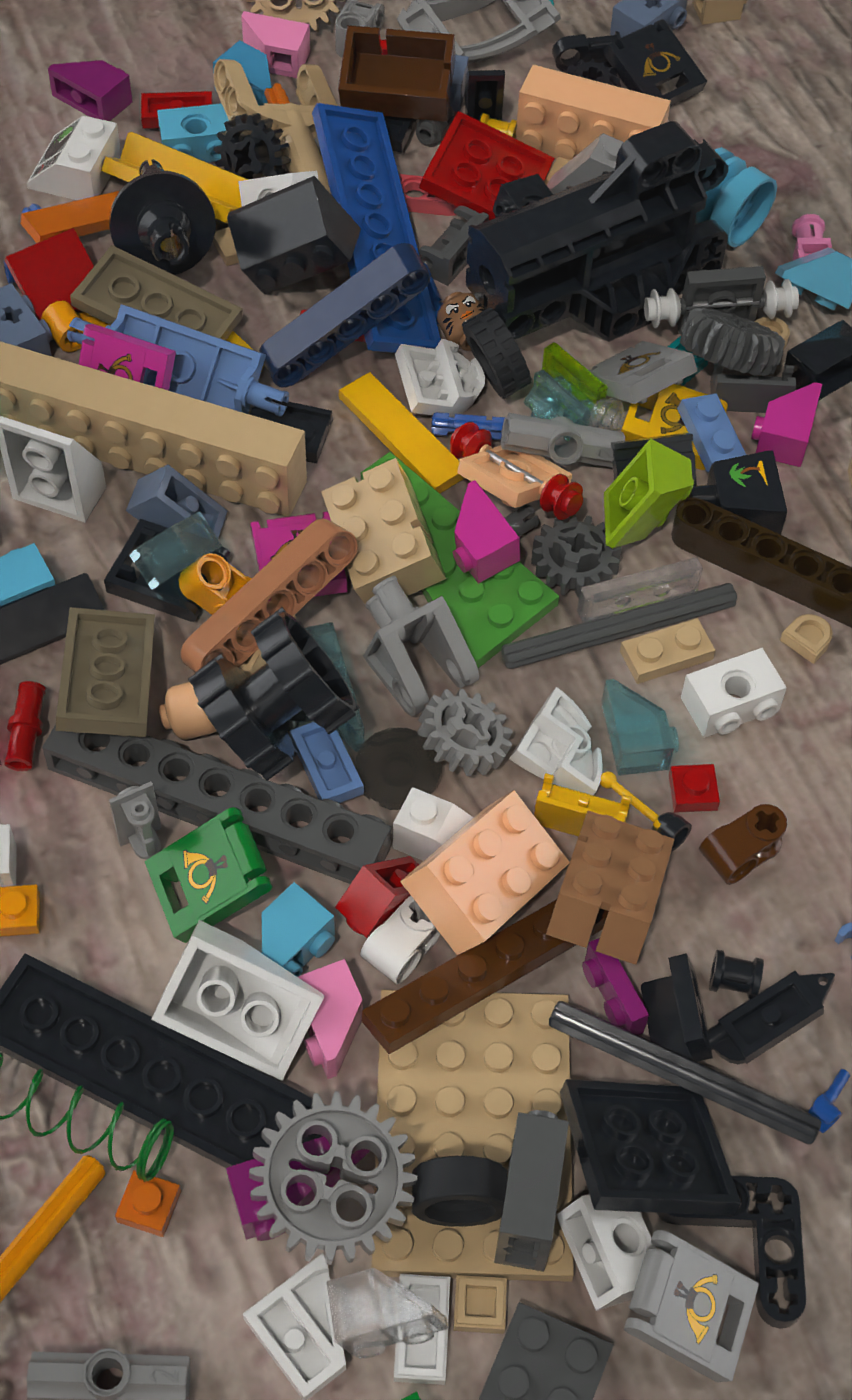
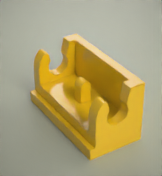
M545 773L542 790H539L534 811L535 818L543 827L579 837L588 810L601 815L612 816L626 823L632 797L623 795L621 803L554 785V775Z

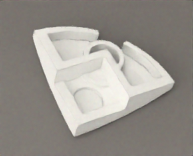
M556 687L528 727L509 759L544 779L545 773L554 775L553 784L589 795L596 793L601 781L603 768L601 749L597 747L593 752L591 751V738L587 733L592 726L574 701Z

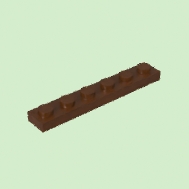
M557 899L491 936L485 942L461 953L363 1009L362 1023L385 1051L391 1054L574 947L576 944L546 935ZM599 909L591 936L603 930L609 911Z

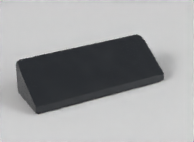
M87 573L80 574L0 607V665L65 638L70 607L104 610Z

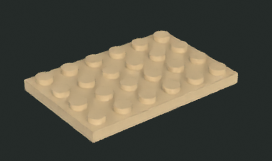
M381 990V999L397 990ZM493 993L391 1054H388L379 1043L377 1091L379 1111L377 1121L381 1123L388 1118L394 1117L396 1121L390 1132L391 1136L407 1134V1142L399 1149V1152L415 1154V1160L413 1164L404 1168L403 1172L412 1173L413 1169L420 1163L434 1158L475 1156L501 1163L508 1174L518 1112L528 1114L532 1110H544L554 1113L558 1116V1119L568 1121L560 1091L565 1080H570L569 1035L549 1026V1018L558 1001L569 1004L568 995ZM569 1125L556 1214L572 1203L571 1129ZM375 1155V1168H376V1167L379 1166V1162H378L377 1156ZM374 1186V1193H376L377 1188ZM412 1186L402 1188L403 1191L412 1195ZM397 1206L396 1208L406 1217L404 1224L398 1226L387 1222L393 1235L388 1243L376 1235L373 1236L375 1251L372 1254L371 1276L400 1277V1274L445 1276L456 1279V1275L507 1278V1280L572 1282L574 1277L573 1255L557 1217H555L553 1239L544 1272L494 1263L501 1218L483 1225L449 1227L431 1224L418 1219L412 1213V1206Z

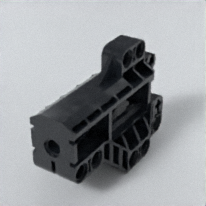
M676 121L666 122L628 138L619 148L614 171H605L601 176L574 187L567 186L566 190L539 201L532 200L529 205L507 214L502 212L499 214V217L477 226L470 225L468 235L471 239L468 240L467 264L470 267L466 268V286L485 310L490 307L498 313L514 340L568 317L576 320L608 342L652 323V321H646L644 314L645 298L650 297L652 289H656L659 297L666 296L669 288H673L680 295L683 294L687 272L722 268L728 241L727 233L712 219L694 224L697 212L705 209L706 192L723 182L729 171L728 165L705 139H703V143L699 144Z

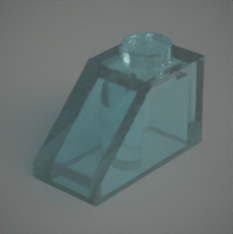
M199 511L140 545L129 556L150 588L154 590L180 574L203 555L213 553L221 548L222 544Z
M605 680L601 704L618 776L669 770L672 755L678 752L679 740L676 728L674 726L669 727L665 710L617 680Z

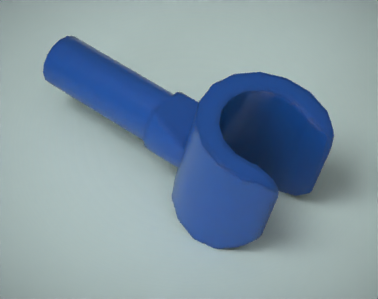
M844 1069L838 1072L828 1090L816 1098L813 1106L808 1111V1113L820 1118L821 1133H825L843 1114L832 1103L836 1101L850 1078V1073Z

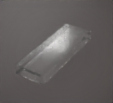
M698 557L581 587L577 608L578 615L583 623L698 591L701 579L702 565Z

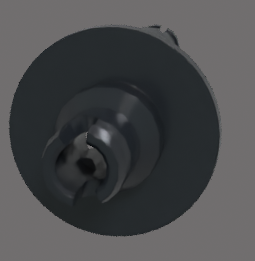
M151 159L152 165H149L148 160H146L139 168L140 176L128 182L117 194L112 204L109 216L111 238L115 247L173 275L180 274L194 267L209 251L216 229L214 210L208 196L196 182L182 174L164 171L162 165L156 160Z

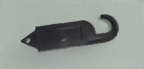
M795 970L719 1019L718 1024L707 1030L711 1051L714 1050L729 1063L739 1065L751 1062L824 1014L823 1004L833 985L835 974L799 975ZM822 981H824V982H826L827 984H826V985H820L819 983L822 982Z

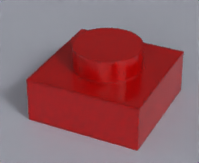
M714 764L670 767L669 781L674 813L718 811L720 798Z

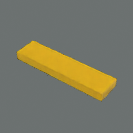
M371 372L339 389V399L399 460L439 494L465 479L457 473L459 460Z

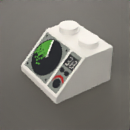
M83 115L55 134L30 176L27 188L73 200L101 195L111 176L101 171L105 157L119 159L121 157L117 123Z

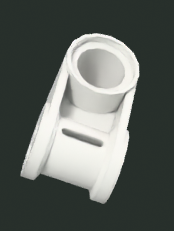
M410 895L385 923L378 926L364 943L360 956L397 985L409 977L419 961L438 942L440 933Z

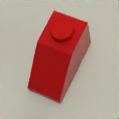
M411 856L363 865L335 908L346 918L348 926L353 931L368 938L410 896L400 881L419 864Z

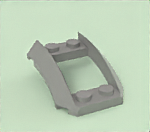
M413 0L407 11L404 8L402 9L397 21L402 30L450 34L442 21L475 12L496 0ZM502 0L520 24L480 43L459 46L455 41V55L469 57L468 64L499 56L534 38L557 23L561 16L549 0Z

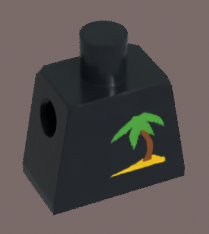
M773 450L715 461L711 464L707 485L693 486L691 493L687 497L703 499L780 535L787 515L786 502Z

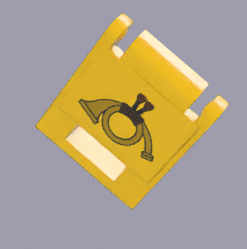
M673 384L648 397L647 402L640 403L641 407L653 410L649 422L635 418L639 403H630L621 432L624 433L625 440L688 433L677 408L682 399L707 394ZM719 399L725 412H727V402ZM692 441L695 468L706 470Z

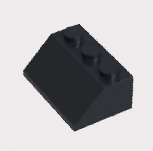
M315 176L233 210L227 216L240 268L265 295L350 262L361 230L358 224Z

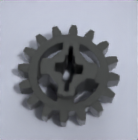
M576 515L570 516L569 522L565 523L563 520L555 517L553 528L543 524L540 536L535 535L531 564L536 565L535 575L538 578L547 576L546 585L550 588L556 584L560 585L561 595L565 596L569 589H575L577 597H582L583 590L589 588L592 593L597 594L600 583L609 587L612 582V576L618 574L621 546L613 549L606 546L605 523L602 522L597 526L592 525V516L588 515L583 522L577 521Z

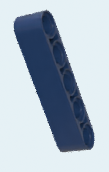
M400 243L391 247L261 345L259 352L266 354L264 365L276 386L289 387L298 383L428 286L431 276L413 245Z

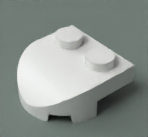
M441 339L435 349L400 344L395 357L411 413L433 416L434 413L439 412L449 413V417H455V414H462L467 411L485 385V374L478 360L473 358L471 361H468L463 355L458 353L459 345L446 339Z

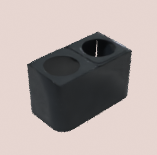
M844 320L831 325L787 351L785 365L794 366L791 378H796L795 390L814 382L820 383L822 388L819 400L852 382V327Z

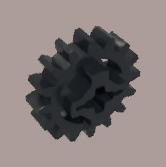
M246 113L235 116L234 120L224 123L226 130L218 132L216 135L222 141V145L214 147V151L221 154V159L216 161L215 165L218 167L224 166L225 170L246 179H256L252 178V176L259 173L264 174L262 177L288 174L282 168V165L291 162V158L283 155V150L289 147V143L280 142L279 137L282 135L283 130L273 131L271 129L273 125L271 118L261 120L260 113L251 115ZM245 130L252 131L250 135H240Z

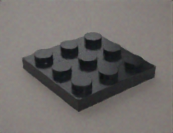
M565 1080L560 1095L594 1210L735 1215L741 1201L702 1096L680 1086Z

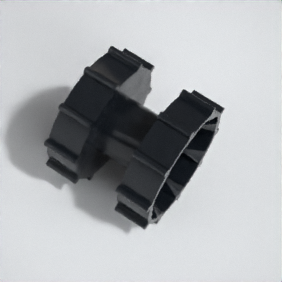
M283 607L251 631L261 652V657L267 662L265 665L247 677L241 667L238 668L220 653L188 679L193 685L194 692L199 701L198 705L204 710L210 722L220 734L219 737L229 745L248 769L251 768L263 775L266 781L294 761L293 757L298 754L287 732L288 729L283 723L303 710L311 722L317 723L330 735L356 715L355 711L360 708L354 700L347 681L328 657L327 652L322 649L312 635L304 628L303 624L288 614Z

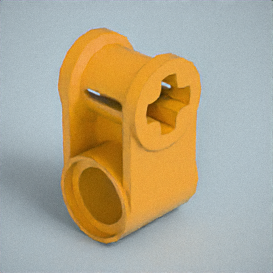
M208 553L186 567L180 573L178 580L182 594L213 615L252 578L245 576L223 557ZM201 573L206 576L208 583L203 579Z

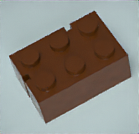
M347 25L338 86L340 106L381 112L384 116L447 122L456 59L455 34L386 29L388 55H382L380 28Z

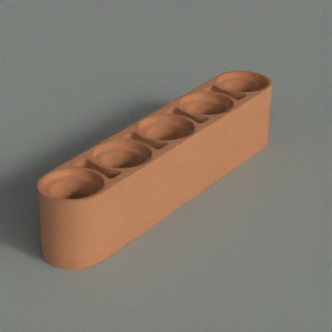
M318 519L312 522L187 638L181 649L183 663L194 672H197L222 653L228 661L239 668L259 649L251 631L281 607L291 616H294L354 559L358 550L356 537L330 520Z

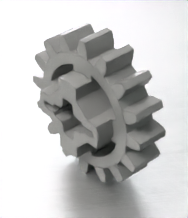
M448 689L444 690L440 697L433 695L418 719L422 724L417 731L418 735L427 737L423 745L424 750L434 749L437 752L434 758L436 763L445 759L449 762V771L454 772L460 766L463 767L466 776H471L476 768L482 775H487L491 767L497 769L512 746L508 739L513 732L512 729L502 726L507 719L506 715H496L493 712L496 706L494 702L484 705L481 703V694L476 693L473 698H469L464 689H459L456 696Z

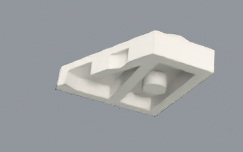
M322 1253L243 1313L245 1322L303 1400L310 1399L346 1370L329 1269Z

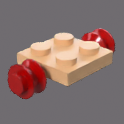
M467 422L453 432L450 440V451L457 459H460L457 473L471 482L475 480L483 490L501 499L505 505L517 508L540 499L541 509L546 512L553 511L554 516L559 520L567 519L580 510L583 504V488L578 482H571L572 474L540 455L504 450L501 445L492 448L491 433L486 429L479 430L478 425L474 422Z

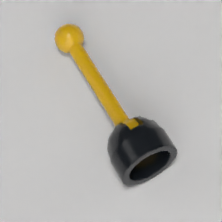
M610 771L602 773L600 785L603 788H612L621 797L623 795L632 797L630 804L653 822L652 830L659 832L661 835L674 838L671 852L676 850L686 840L692 825L683 817L673 812H666L659 816L620 785L614 773Z

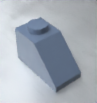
M166 465L138 479L126 509L137 520L143 519L211 543H217L228 512L170 465Z

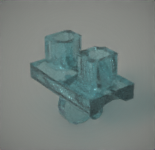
M545 370L535 373L533 388L524 400V404L532 410L531 417L549 420L555 417H567L575 424L589 426L592 424L597 413V406L589 399L579 401L571 394L570 383L562 376L553 378ZM563 436L567 442L571 438L570 436Z

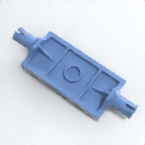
M122 304L120 305L116 320L111 326H105V328L176 351L169 387L171 392L248 414L251 405L274 413L277 416H282L287 406L273 402L272 399L288 403L289 392L275 389L258 381L266 354ZM75 317L69 327L81 330L83 334L68 330V340L81 345L85 339L94 341V338L84 335L85 325L92 323ZM146 368L143 383L155 387L157 371Z

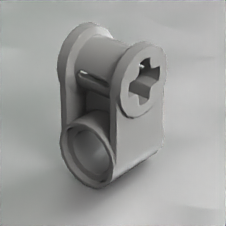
M358 0L346 1L344 8L335 20V50L340 57L343 58L347 25L381 29L385 13L383 4L377 3L373 6L358 2Z

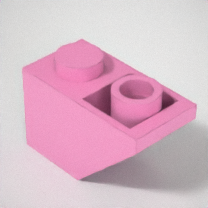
M243 11L241 15L243 42L267 55L269 73L297 78L300 66L306 63L310 54V24Z
M345 959L298 976V978L324 994V999L308 1029L310 1038L305 1039L304 1042L313 1066L321 1064L327 1079L337 1076L362 1021L363 999Z

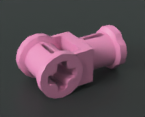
M806 214L793 222L792 234L797 238L793 260L828 247L832 249L831 239L823 238L825 221L819 215Z

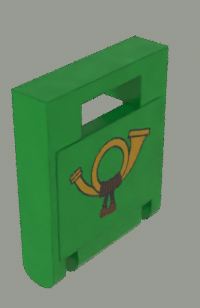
M236 807L223 811L144 861L173 937L184 943L189 941L199 920L214 926L268 893L273 887L267 876H260L267 869L249 826L242 822L244 817L241 810ZM171 881H180L189 904L182 909Z

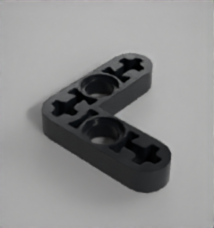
M732 1176L741 1201L739 1209L734 1216L657 1213L662 1220L674 1225L752 1228L755 1282L759 1283L756 1293L758 1313L764 1322L771 1327L779 1329L788 1328L798 1321L806 1306V1287L800 1199L797 1190L791 1183L776 1177ZM748 1191L754 1192L752 1201L764 1202L767 1201L771 1193H776L778 1200L782 1203H787V1205H784L780 1214L773 1213L772 1205L756 1203L753 1214H749L747 1212L750 1202ZM770 1240L783 1241L791 1250V1261L783 1265L773 1263L766 1256L765 1244ZM787 1277L783 1283L784 1298L787 1301H793L794 1304L790 1305L786 1314L779 1313L778 1305L769 1303V1300H772L777 1293V1278Z

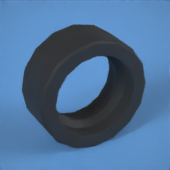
M447 1156L422 1162L413 1169L412 1174L417 1175V1182L412 1186V1196L414 1197L412 1213L418 1219L435 1225L468 1227L487 1224L502 1218L508 1174L501 1163L475 1156Z

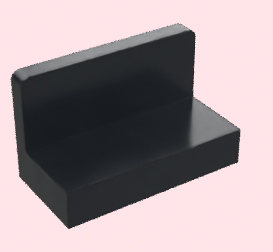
M687 953L669 957L672 976L641 984L644 1007L649 1014L647 1025L650 1041L695 1062L712 1059L713 1056L695 971Z

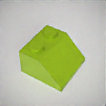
M650 438L604 492L606 546L613 549L643 540L655 527L663 525L671 509L680 500H685L692 491L694 480L692 477L691 459Z

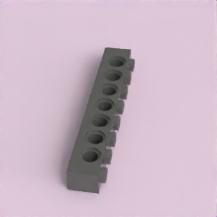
M55 725L42 746L48 770L116 796L128 787L141 786L152 781L158 811L198 827L223 811L236 807L241 810L244 817L242 822L249 826L259 850L348 884L352 883L363 865L385 861L391 848V826L386 825L380 818L374 815L354 813L344 809L342 805L331 799L319 800L303 794L300 789L290 784L279 785L266 781L253 770L233 768L223 764L218 758L210 754L203 753L199 755L185 750L170 739L158 740L148 735L146 737H123L107 734L55 731ZM96 747H106L101 751H91ZM138 761L146 762L141 766H131V764ZM176 776L186 777L181 781H171ZM216 791L227 792L225 795L219 797H214L210 795ZM256 806L267 807V809L262 812H253L250 810ZM297 821L308 823L307 826L301 828L291 826L292 823ZM339 836L350 839L345 843H335L332 841V839Z

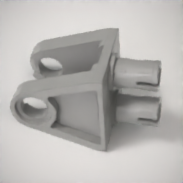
M391 576L373 588L372 592L375 596L370 598L365 604L381 629L375 633L363 657L404 711L413 717L424 710V705L429 702V698L403 643L409 640L413 644L421 641L452 682L459 688L478 681L479 670L443 596L420 608L418 606L413 607L399 585L396 576Z

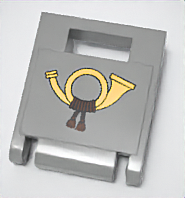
M642 341L636 344L635 348L630 347L593 366L592 370L587 369L581 372L580 379L584 388L589 391L632 404H643L653 394L673 384L679 385L683 383L682 379L697 372L693 353Z
M655 1230L651 1243L661 1250L650 1249L646 1251L629 1309L641 1316L651 1317L650 1322L647 1323L638 1318H627L624 1330L715 1382H731L734 1377L759 1283L676 1235L664 1230ZM729 1305L719 1344H716L725 1307Z

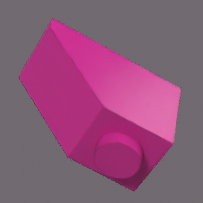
M814 382L768 403L765 418L756 417L751 439L758 440L756 453L773 450L776 462L801 467L822 384Z
M475 480L468 483L454 531L456 549L453 550V557L461 571L464 573L469 571L479 584L520 561V538Z

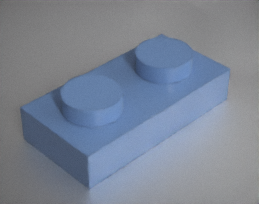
M717 393L681 400L677 410L688 433L693 434L692 441L707 473L710 472L711 464L715 461L746 455Z
M311 722L290 730L293 746L298 752L297 755L319 800L331 799L341 803L364 794V785L337 729L329 735L324 728L315 722Z

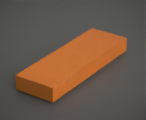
M119 191L21 213L20 224L36 243L71 228L75 229L78 237L109 230L110 210Z

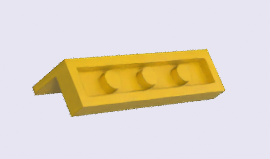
M128 132L120 159L105 157L101 171L127 182L140 176L139 168L144 161L148 160L149 165H152L151 159L158 161L164 171L182 174L196 182L208 196L214 210L215 219L228 223L227 216L229 212L242 207L238 181L249 180L135 132Z

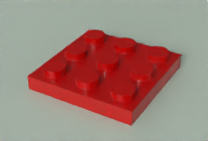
M458 111L422 177L418 188L456 207L466 206L480 214L484 212L489 215V220L496 218L492 209L501 184L539 174L544 181L555 158Z

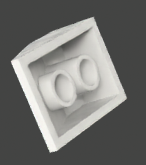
M0 416V450L12 498L85 523L106 489L102 462L74 439Z
M199 920L151 1020L282 1081L324 999V994L241 939Z

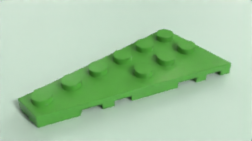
M389 452L361 472V480H364L363 472L394 458L397 459L412 483L433 541L432 545L436 549L446 577L445 580L421 591L428 603L443 596L477 667L480 668L500 652L503 645L514 641L557 607L559 595L520 562L511 565L479 584L469 571L466 573L462 572L453 557V550L456 549L454 531L460 511L394 454Z

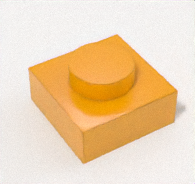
M37 884L0 887V937L39 934L40 892Z

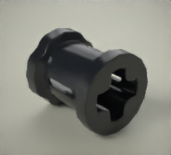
M716 950L711 968L709 991L717 992L719 988L746 993L749 999L754 998L759 994L764 960L757 957L754 961L725 956L722 950Z

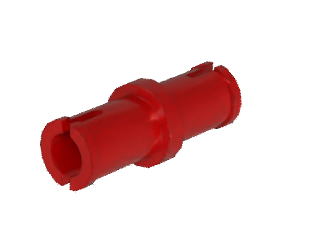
M24 681L19 683L14 715L8 719L7 728L11 733L4 765L12 770L28 771L32 769L36 739L42 734L43 722L40 720L46 687L37 682Z

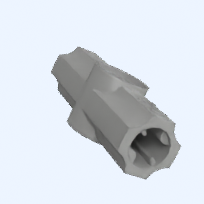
M508 413L507 417L504 418L500 444L504 450L551 457L555 463L561 465L582 462L613 468L612 460L614 458L611 442L625 441V435L619 431L578 425L567 417H555L549 420ZM560 437H571L566 444L555 445V442Z
M111 1348L101 1349L95 1353L32 1352L26 1380L27 1399L188 1400L191 1378L190 1356L122 1354L120 1351ZM116 1368L123 1372L122 1379L116 1387L103 1390L96 1386L97 1379L103 1371Z

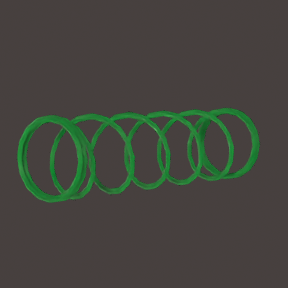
M3 1052L0 1053V1067L4 1059ZM39 1069L35 1073L25 1100L10 1114L0 1116L1 1121L10 1118L26 1105L27 1125L29 1131L36 1137H43L53 1133L67 1120L66 1134L68 1143L73 1152L77 1154L93 1150L109 1134L108 1155L111 1165L118 1171H124L136 1165L138 1179L143 1180V1182L153 1179L163 1166L174 1134L172 1122L164 1118L161 1119L148 1133L138 1158L127 1166H118L112 1156V1141L116 1122L124 1108V1103L120 1102L115 1109L110 1125L102 1136L89 1148L77 1149L71 1140V1121L73 1110L83 1093V1085L78 1086L74 1092L69 1110L65 1116L49 1131L43 1133L36 1132L30 1122L31 1098L42 1080L43 1069ZM165 1127L158 1155L150 1169L145 1173L152 1146Z

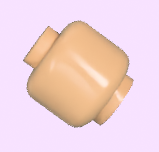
M190 682L168 688L165 695V704L159 706L160 719L166 730L172 729L174 734L181 740H188L217 732L204 710L198 705L199 701Z

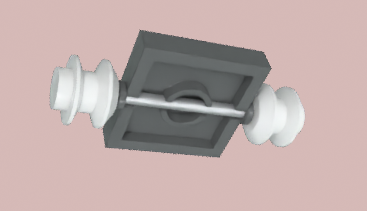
M763 266L687 272L682 298H679L673 288H669L666 296L659 297L656 289H652L650 297L645 298L644 314L646 321H652L654 328H658L661 320L667 319L671 327H674L677 323L679 334H682L681 329L690 310L700 307L712 308L718 311L722 310L726 313L747 318L755 322L758 308H762L769 319H774L777 311H783L785 317L790 318L793 310L799 306V292L796 286H792L789 279H785L782 287L779 288L775 287L772 280H769L764 287L766 276Z

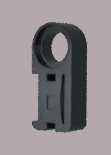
M615 31V35L586 38L585 34L560 38L552 48L557 68L560 71L567 72L568 66H576L578 60L587 63L592 58L596 63L607 61L608 68L612 67L606 59L603 49L606 44L610 42L615 43L617 39L621 38L620 32ZM575 49L578 51L572 58H561L562 53L567 50Z

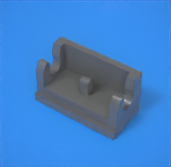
M458 206L454 213L464 217L468 222L465 223L463 220L453 218L450 226L431 247L424 245L418 250L419 254L422 255V262L428 265L431 272L430 276L434 280L449 286L467 265L468 240L471 239L468 235L469 226H477L489 221L488 214L484 212L480 214L466 206Z
M714 364L710 379L711 394L717 393L719 399L727 402V411L766 413L770 401L795 391L796 378H791L794 366L785 365L782 377L722 374L723 366Z

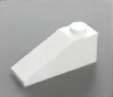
M412 787L393 822V849L424 861L474 817L451 802Z

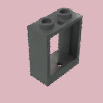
M532 1110L528 1114L518 1112L494 1263L545 1271L553 1239L569 1121L558 1119V1116L552 1112L544 1110Z

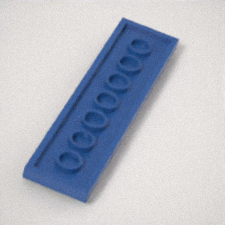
M317 103L312 111V116L331 195L361 228L351 261L347 262L350 277L354 276L391 247L400 243L413 245L419 255L383 113ZM428 287L364 334L368 350L396 353L400 344L431 349L437 347L441 337Z

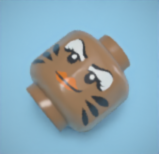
M455 292L444 299L443 305L437 313V322L447 340L458 344L459 349L471 351L463 332L462 323L485 309L472 293Z

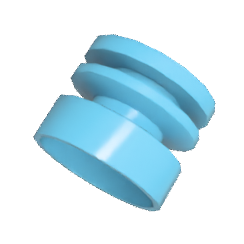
M720 147L715 149V151L727 163L729 171L723 182L706 192L705 209L697 212L695 224L710 219L715 220L727 233V244L732 247H738L750 239L764 222L774 203L777 183L775 179L753 166L747 168L746 162L743 159L734 156L732 152Z

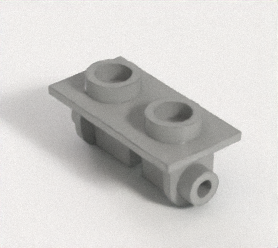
M152 781L141 786L128 787L116 797L109 799L120 847L130 843L135 854L139 858L146 860L160 852L161 843L155 831L161 829V823Z

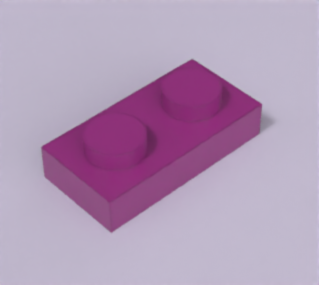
M600 938L588 942L585 961L582 963L583 972L592 988L598 987L605 999L604 1010L609 1022L636 1035L643 1034L649 1014L620 961L617 958L596 952Z

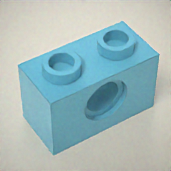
M222 103L157 110L161 144L208 163L221 159V154L214 151L215 146L222 145V141L216 135L218 132L226 130L224 123L229 121Z

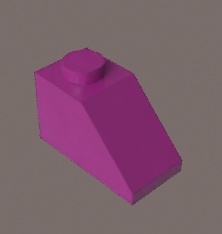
M103 60L52 64L48 67L52 96L89 117L111 121L133 103L129 74Z

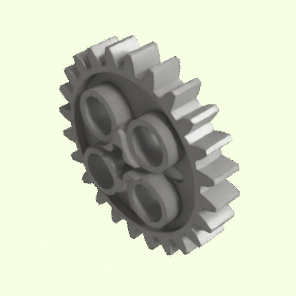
M339 1091L334 1092L331 1105L325 1106L319 1094L314 1093L311 1109L306 1110L298 1100L293 1101L294 1117L292 1119L281 1112H278L275 1116L276 1124L280 1129L279 1132L268 1128L262 1130L261 1137L270 1147H254L253 1157L263 1163L264 1166L251 1168L249 1170V1178L254 1181L263 1182V1185L253 1189L250 1197L251 1200L266 1201L267 1203L258 1211L257 1218L259 1221L270 1218L275 1219L269 1236L275 1238L286 1232L289 1235L286 1245L287 1252L292 1251L299 1243L306 1245V1261L311 1260L317 1249L324 1250L327 1265H331L336 1250H342L347 1261L351 1263L355 1258V1246L360 1245L369 1256L372 1255L375 1251L373 1236L376 1235L388 1243L393 1235L387 1222L402 1226L406 1220L403 1213L396 1207L412 1206L414 1201L412 1195L402 1190V1188L413 1186L417 1182V1175L403 1172V1169L413 1164L415 1160V1154L399 1152V1149L407 1142V1134L392 1137L390 1132L396 1119L391 1117L381 1123L377 1121L376 1117L379 1111L377 1103L370 1107L366 1113L361 1111L359 1095H355L349 1107L342 1106ZM320 1134L328 1140L330 1149L323 1155H311L303 1148L302 1141L308 1135ZM368 1149L377 1156L379 1166L371 1171H362L353 1164L351 1155L357 1150ZM293 1160L298 1161L315 1171L292 1169L289 1166V1162ZM331 1167L340 1169V1178L342 1179L338 1180L335 1188L325 1185L326 1176L324 1174H328ZM305 1183L312 1188L315 1198L308 1205L298 1206L291 1203L287 1198V1189L292 1184ZM351 1183L374 1185L377 1188V1192L374 1194L368 1193L363 1188ZM353 1198L362 1205L364 1216L354 1222L346 1221L338 1215L336 1204L342 1199Z

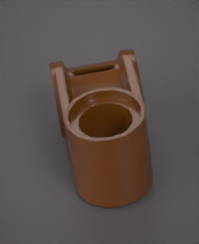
M770 804L758 805L733 822L723 825L709 834L701 843L699 851L726 884H735L746 877L753 869L779 853L782 846V836L787 828V818L783 811L776 806Z

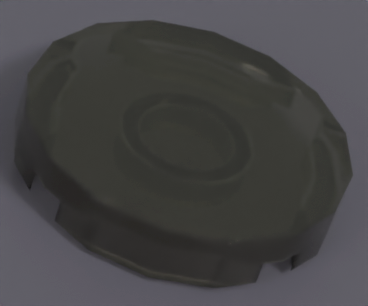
M388 728L374 733L363 742L356 755V770L364 785L363 795L369 800L372 798L374 801L379 802L381 807L389 810H400L412 787L432 794L441 782L442 761L438 763L434 761L437 754L434 749L424 750L423 745L427 737H422L418 735L417 731L409 728Z

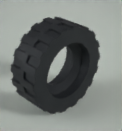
M489 307L462 323L463 332L474 357L480 363L487 380L500 397L505 399L532 383L529 368L520 348L504 321L493 308Z

